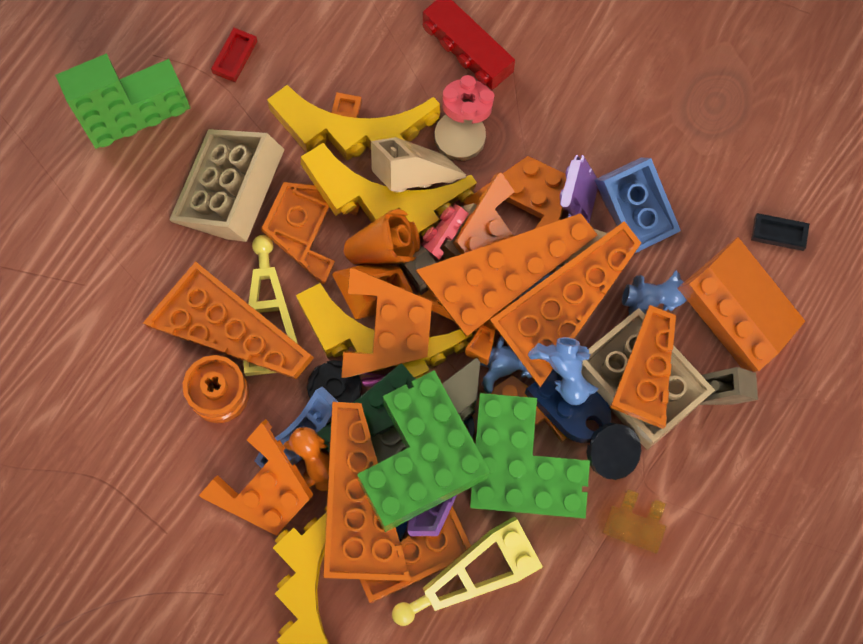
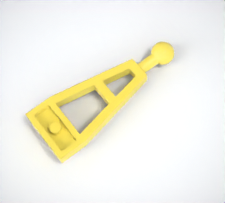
M259 235L252 242L253 251L258 255L259 269H253L248 304L259 313L280 311L287 336L298 344L275 267H270L269 254L273 250V241L266 235ZM271 279L276 300L258 301L261 280ZM243 361L245 376L277 373Z
M514 516L488 531L423 587L426 595L410 604L401 602L395 605L392 610L394 622L400 626L409 625L414 620L416 613L430 605L436 611L516 583L541 569L543 566L517 518ZM496 542L511 571L473 584L465 567ZM458 574L465 588L437 597L435 592Z

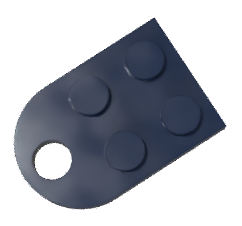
M554 369L541 387L534 382L526 388L525 394L527 397L537 398V407L565 437L574 442H591V436L594 431L586 426L587 420L595 421L599 428L602 425L611 423V409L597 391L580 405L567 403L555 389L557 386L555 381H561L562 377Z

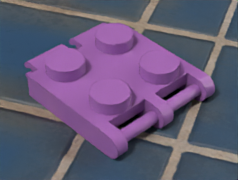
M576 155L574 160H571L570 166L566 169V182L564 189L560 192V205L569 212L568 217L581 213L589 223L598 189L595 182L597 177L584 155H581L582 159Z

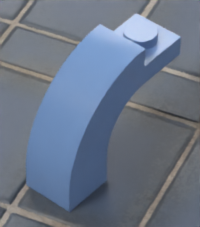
M323 386L315 390L301 414L287 429L275 437L276 440H280L284 444L299 427H308L316 432L320 431L331 421L332 402L338 401ZM284 450L292 465H296L302 459L293 451ZM259 452L255 462L263 468L268 459Z

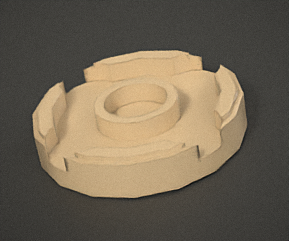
M444 115L437 122L434 131L435 145L439 152L451 160L461 159V161H466L476 157L483 149L486 140L485 126L482 122L472 124V120H464V123L452 120L447 115Z

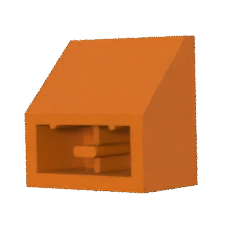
M364 264L351 267L412 292L401 268L390 264ZM350 268L335 271L332 275L355 320L375 315L377 296L348 294Z

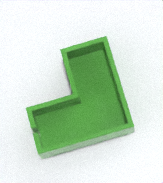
M106 53L55 75L68 105L95 149L109 146L115 140L132 136L143 128L156 126L162 120L171 116H179L185 110L190 109L183 88L169 59L119 79Z
M435 370L412 381L410 389H408L407 385H404L383 396V405L407 449L358 473L357 476L381 526L387 532L488 479L490 470Z
M480 393L475 445L488 466L490 474L488 479L472 487L470 508L586 519L588 492L582 491V486L588 487L590 461L533 456L537 398Z

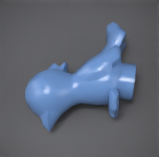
M677 270L666 282L660 285L644 283L645 279L642 275L636 276L633 279L632 285H626L622 295V305L629 306V315L638 308L646 314L649 305L657 307L659 304H664V311L667 309L672 311L687 301L678 290V287L684 281L681 280Z
M502 336L499 337L496 347H492L488 365L480 364L489 368L481 384L487 394L492 393L494 382L499 377L509 375L517 370L522 371V378L525 376L528 378L532 377L511 348L503 346L504 339Z
M558 338L556 345H549L548 347L537 343L528 353L529 359H542L549 362L551 367L562 377L561 381H555V384H557L555 389L567 403L580 405L599 389L590 384L581 373L583 360H588L591 354H589V349L580 346L579 341L576 339Z

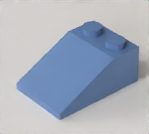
M641 157L595 179L604 204L616 225L618 226L625 221L640 240L641 245L635 253L681 231L651 158Z

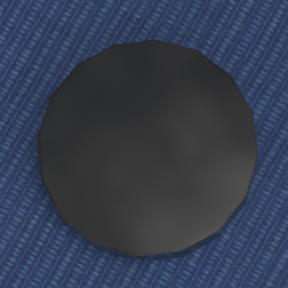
M327 361V363L314 368L308 378L307 391L309 399L315 390L323 386L338 402L353 403L361 397L362 384L360 376L355 375L342 378V361Z
M618 423L605 424L594 431L586 451L587 459L590 461L593 471L606 479L613 480L624 478L633 472L640 461L642 451L640 439L635 431L626 425Z

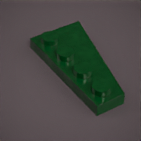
M402 363L353 402L362 403L371 438L378 434H384L394 427L383 405V396L404 385H407L408 389H410L411 382L416 380ZM331 421L317 432L319 437L325 440L324 444L327 445L325 449L329 454Z

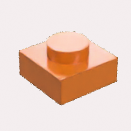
M336 92L331 113L358 118L362 97Z

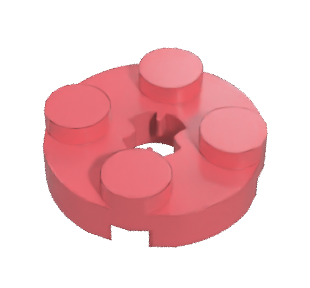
M466 75L461 80L451 82L443 90V111L454 121L464 123V120H472V124L479 123L490 116L495 95L486 85L476 81L474 77ZM464 99H469V100H471L472 102H469V101L463 102V100H464Z

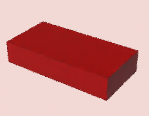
M233 27L211 68L212 73L236 83L258 42L257 37Z

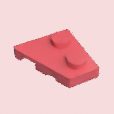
M454 204L453 207H447L440 216L441 221L435 228L431 227L423 236L424 242L421 245L440 259L444 254L440 249L442 244L447 239L453 240L469 213L457 204Z

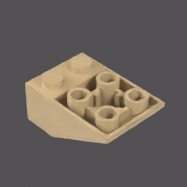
M397 137L371 141L372 171L391 191L403 192L407 188H426L435 183H453L458 179L466 178V174L444 154Z

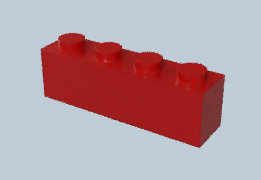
M436 0L422 12L424 30L429 35H434L447 52L451 51L457 57L462 67L465 69L469 68L475 74L477 81L493 90L514 72L515 59L453 0Z

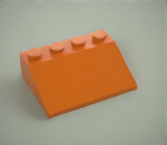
M736 237L678 287V290L740 367L752 372L760 371L777 356L805 323L804 318L739 237Z

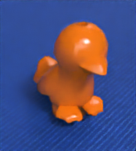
M299 427L291 434L289 440L283 446L285 449L293 451L302 457L305 461L306 470L303 473V477L307 485L311 487L315 484L316 489L327 491L330 454L321 450V448L327 447L324 444L325 440L319 437L315 430L308 427Z

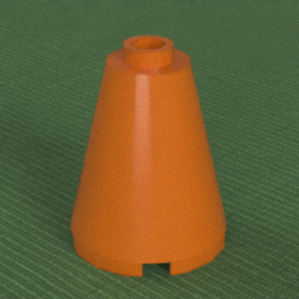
M401 209L391 210L347 239L344 245V255L353 264L408 263L416 259L413 255L420 249L417 227L414 221L409 223L405 217L408 215L405 211Z

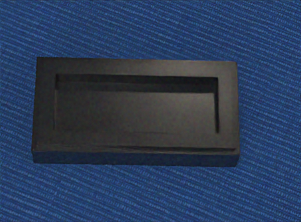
M757 213L754 218L751 241L804 251L807 246L810 223Z

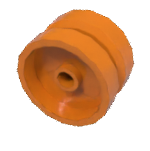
M219 355L205 356L194 362L186 371L182 383L183 395L190 407L202 419L213 423L229 422L238 417L246 408L250 396L249 385L238 365L229 358Z

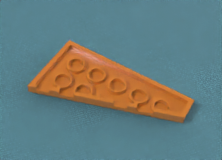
M580 213L417 269L416 273L467 337L598 234Z
M625 221L490 319V322L539 387L545 382L553 368L545 360L529 359L528 353L537 343L548 347L549 345H556L558 338L567 337L575 339L641 245L640 240Z
M196 261L143 322L147 327L297 379L314 359L311 354Z
M332 402L323 578L411 581L396 527L387 532L384 531L358 481V473L378 464L362 403Z

